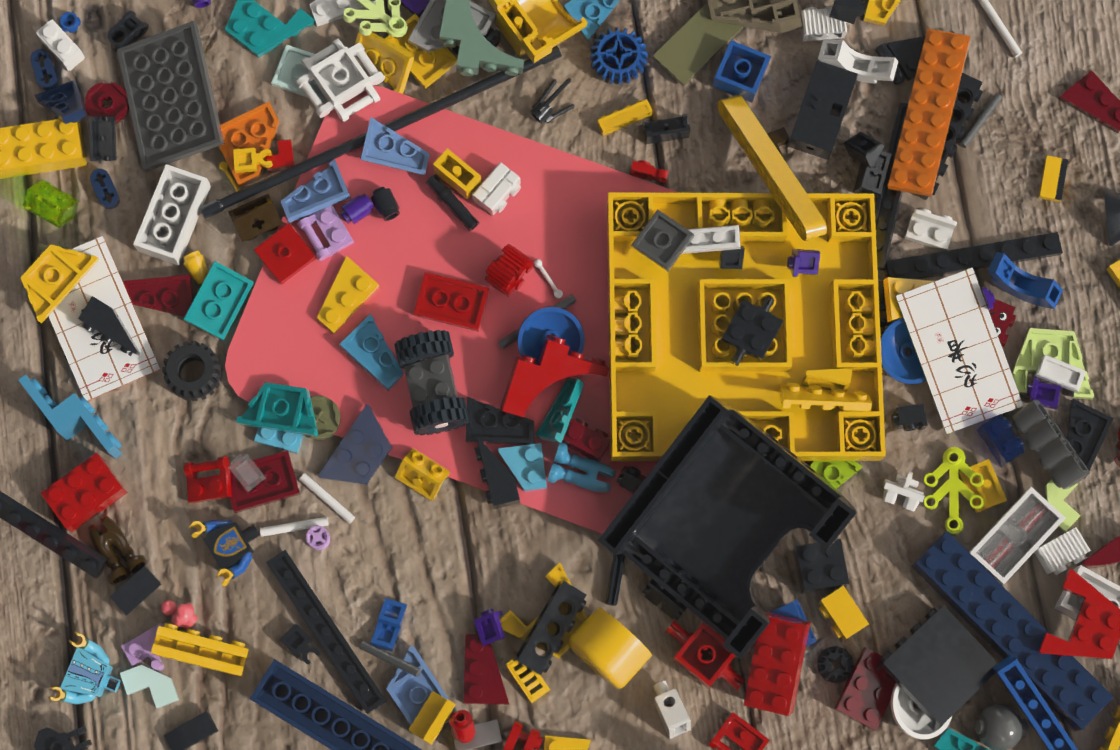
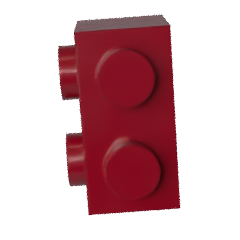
M571 419L562 442L566 443L568 448L583 456L600 462L610 444V439L607 438L608 434L599 429L594 431L588 428V424L581 419Z

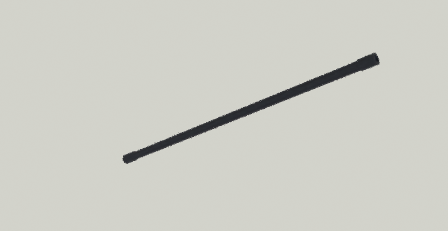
M558 46L553 47L550 54L535 63L530 58L525 60L523 73L562 57ZM500 71L384 124V126L395 132L516 76L507 75L505 71ZM367 132L226 197L200 207L204 218L207 219L230 206L364 146Z

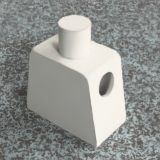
M666 681L655 684L653 686L657 694L654 698L655 706L669 739L690 731L691 720L677 690H670ZM667 704L673 705L672 707H666Z

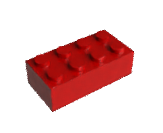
M765 612L770 624L755 643L743 706L790 716L794 711L811 622Z

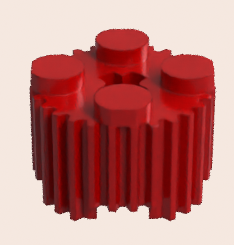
M507 244L501 250L504 254H501L490 263L485 271L488 275L484 280L509 297L514 289L517 291L524 282L522 276H524V273H529L535 263L514 246Z

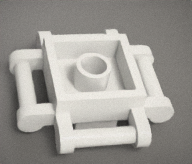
M337 38L332 41L330 46L310 58L305 57L301 60L302 65L309 73L300 77L296 84L300 89L304 90L317 109L316 113L320 118L325 117L330 111L335 109L341 121L345 122L352 114L372 102L375 104L380 101V97L373 88V85L381 83L385 76L374 66L364 52L365 48L361 43H357L348 49ZM354 56H358V58L363 63L367 71L370 73V77L367 76V74L362 69V67L357 62ZM313 80L328 102L326 104L322 103L309 84ZM366 90L368 93L367 96L345 109L342 107L343 103Z

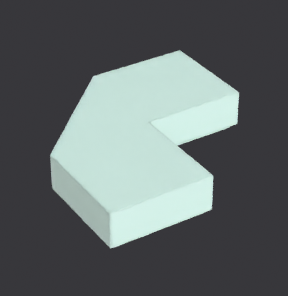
M143 665L120 673L127 695L150 688L157 709L179 701L172 678Z

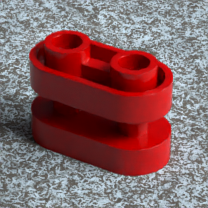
M515 721L503 750H514L517 740L526 743L523 750H539L543 737L539 736L541 731L532 728L530 734L521 731L524 724Z

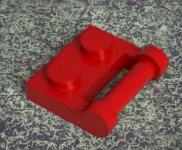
M227 456L218 457L217 460L184 464L188 503L194 504L232 497L230 462ZM213 469L220 470V475L197 479V472Z
M732 712L708 746L711 749L732 750L720 741L724 735L743 750H763L770 740Z

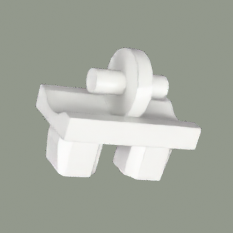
M910 471L907 472L906 477L897 474L896 481L903 483V485L885 479L883 483V501L894 504L898 494L906 496L902 507L910 511H915L919 502H923L925 495H923L924 492L909 487L910 485L917 488L919 481L912 479L913 472Z

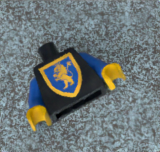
M211 520L202 523L194 521L189 525L188 528L195 527L197 529V532L191 535L193 538L204 533L201 537L221 569L216 579L220 576L225 578L221 584L222 586H226L230 579H234L246 571L254 552L249 542L260 536L254 524L244 530H241L236 522L230 520Z

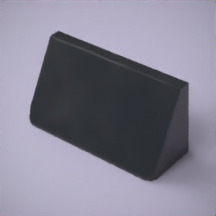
M863 132L857 133L844 142L849 156L869 168L874 165L884 148L882 143Z

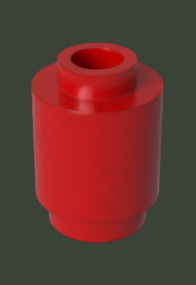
M466 710L454 712L449 719L454 738L461 743L470 742L476 733L471 713Z

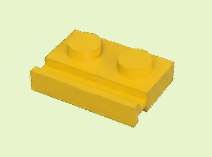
M990 459L970 466L975 473H980L984 478V483L980 487L972 486L970 479L963 472L959 471L963 483L975 495L981 496L984 500L983 507L978 510L975 509L976 513L1007 501ZM975 476L973 478V483H980L981 478L979 476ZM976 498L973 500L974 506L981 504L980 499Z

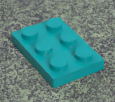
M214 261L183 320L223 341L254 282Z

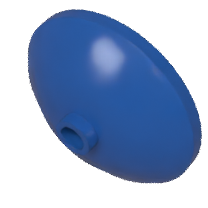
M559 307L540 308L527 316L520 326L517 343L522 357L523 355L536 358L535 362L538 363L545 338L549 334L565 339V343L570 346L569 354L571 351L583 352L585 344L583 328L578 319L565 309Z
M904 318L891 323L881 335L882 368L891 378L901 383L918 384L925 382L926 378ZM906 347L910 349L909 355L904 353Z

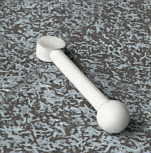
M536 259L534 266L539 268L553 289L554 297L556 299L562 298L563 292L557 289L543 268L542 261Z

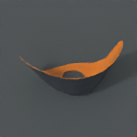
M1104 187L1109 246H1113L1120 241V194Z

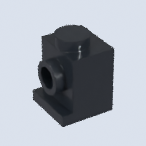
M924 403L897 407L894 414L891 415L893 428H903L904 431L916 430L917 426H919V430H924L928 426Z

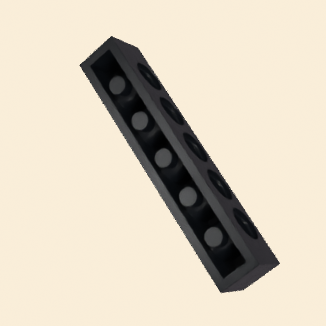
M964 73L961 76L952 115L956 116L958 121L950 120L947 133L949 140L945 141L936 181L938 176L943 177L948 167L945 164L947 157L952 158L957 148L954 142L956 138L961 139L966 129L962 125L965 120H970L975 110L971 106L974 101L978 103L983 93L980 90L983 82ZM957 97H964L967 102L962 103ZM936 181L932 194L933 196L935 195L939 186V183H937ZM913 194L924 200H927L929 197L919 194Z

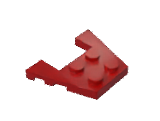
M1069 569L1061 589L1083 598L1069 640L1066 641L1045 633L1037 653L1113 659L1120 639V609L1078 573Z

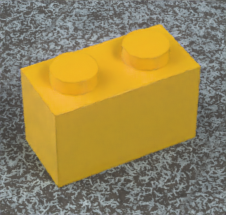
M448 148L433 163L434 173L466 199L482 184L481 175Z
M844 585L818 602L820 614L824 619L828 618L833 625L831 630L838 639L841 637L844 641L869 625Z

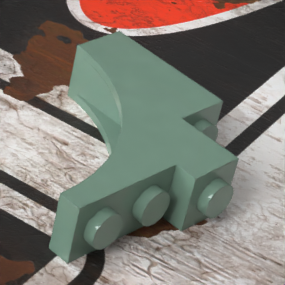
M446 0L439 39L440 43H443L446 47L455 48L460 46L456 64L457 72L464 76H473V74L478 75L479 67H483L485 71L495 72L500 70L505 71V74L511 76L523 73V59L515 58L500 51L482 35L473 19L470 0Z

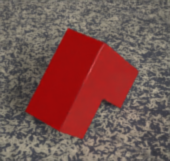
M291 139L277 141L279 154L265 156L266 161H272L273 164L272 167L267 168L269 173L280 172L295 165Z

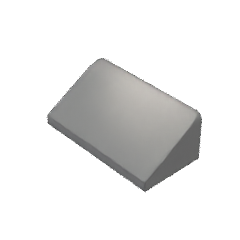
M497 719L476 724V733L470 742L461 743L454 738L456 750H473L502 742Z

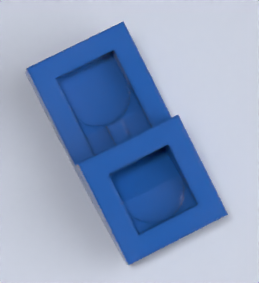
M385 598L371 640L372 645L393 652L407 604Z

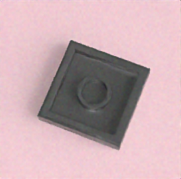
M657 210L631 246L668 272L695 235Z

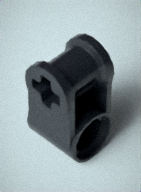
M133 10L128 11L108 31L107 36L112 49L117 52V49L135 43L147 32L149 25L138 19ZM118 37H123V40L119 42L114 41Z

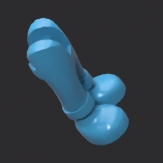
M559 443L553 462L569 465V467L577 468L587 474L574 472L570 469L567 470L553 463L547 479L548 482L555 483L557 480L564 479V482L572 483L595 492L610 491L611 485L596 480L598 474L614 478L615 470L596 460L579 457L575 454L572 456L568 453L567 444Z

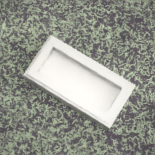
M1044 354L1035 376L1077 393L1086 371Z

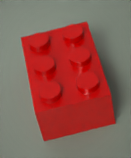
M95 453L41 492V495L64 527L73 533L128 492L105 460L98 453Z

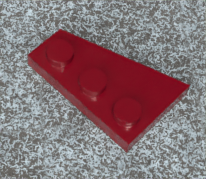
M1092 70L1058 98L1064 103L1068 102L1073 105L1079 112H1085L1095 118V121L1117 134L1120 132V100Z
M191 275L124 281L131 302L135 306L185 317L193 302Z
M466 634L464 704L510 705L492 644L482 646L478 634Z

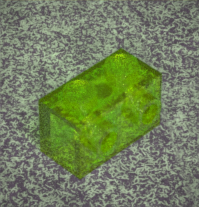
M42 179L27 189L23 207L60 228L74 218L79 201Z

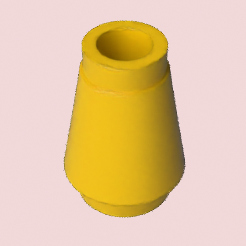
M195 251L183 257L185 261L183 264L197 284L201 285L208 274L204 255H201L200 251Z

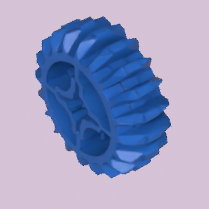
M616 27L613 33L608 28L607 35L601 32L599 34L600 39L595 38L593 43L595 46L590 48L592 54H590L589 59L593 61L591 67L593 69L597 68L595 74H602L603 81L610 78V84H613L614 80H618V84L621 85L624 79L629 84L631 81L630 77L636 80L638 73L642 74L644 71L642 66L647 65L645 58L648 57V52L644 51L646 44H640L642 38L641 36L635 38L636 33L634 31L627 34V28H624L623 32H619V28ZM615 43L612 49L602 52L608 45ZM622 43L628 45V46L631 47L632 49L625 48V47L622 45ZM617 49H619V54H621L620 63L618 58H616ZM631 60H635V62L631 66L623 69V65L625 63L631 62ZM604 62L614 65L615 69L607 66Z

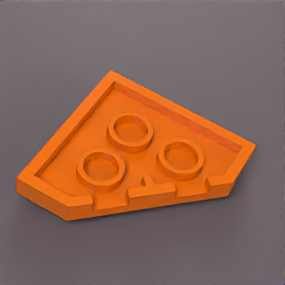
M269 101L220 125L224 144L220 145L219 148L240 188L259 179L263 166L257 165L258 171L235 173L233 149L256 148V154L264 149L270 150L280 122Z

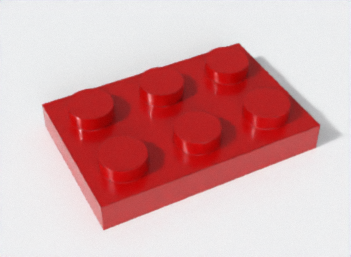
M425 272L413 314L417 317L478 332L490 289Z

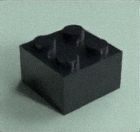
M836 539L828 550L818 542L795 546L793 549L801 594L840 588L843 585L846 587L850 584L841 539Z

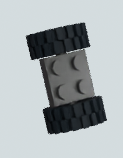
M430 330L425 333L412 334L409 337L396 341L394 346L400 368L405 369L413 405L409 413L414 434H438L468 424L469 417L465 399L458 397L449 360L454 355L449 332H446V330Z

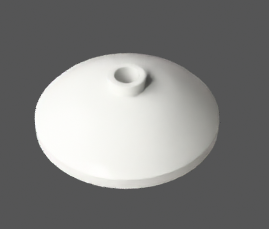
M897 683L895 684L891 695V711L896 724L905 734L916 739H930L938 736L947 728L952 716L940 728L933 731L927 725L931 719L917 704L914 708L913 700Z

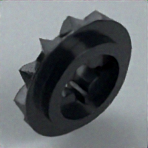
M832 646L821 652L817 660V668L825 680L832 683H840L849 678L854 668L852 655L845 648ZM841 656L839 664L844 670L836 668L831 673L832 663L828 659L835 661Z

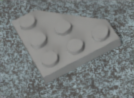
M446 0L429 1L409 37L408 43L427 53L446 47L443 43H440L439 39ZM470 1L473 19L482 35L486 36L496 18V14Z

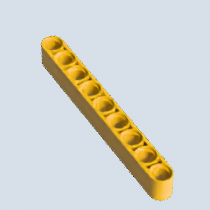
M738 94L718 100L717 107L720 116L800 238L806 241L825 235L827 233V226L824 218L743 97Z

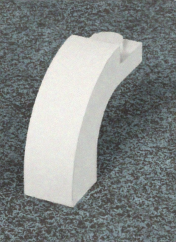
M823 39L818 57L821 62L858 73L857 81L874 84L877 83V80L893 81L898 60L895 57L864 55L849 48L844 40Z

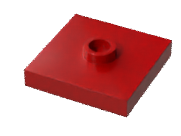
M289 223L254 249L255 253L281 285L316 259L315 254Z

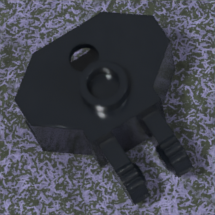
M85 726L69 733H60L46 727L38 731L34 748L35 750H83L90 747L92 742L91 740H85L74 746L72 739L83 735L87 731Z

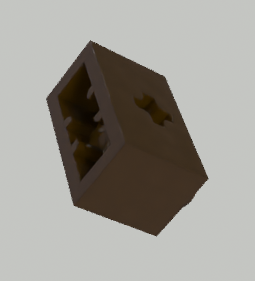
M269 194L228 211L242 242L253 240L259 234L273 231L282 224Z

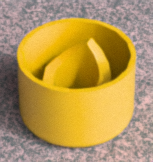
M599 606L568 640V644L573 652L597 675L616 689L625 687L652 656L650 651L625 626Z

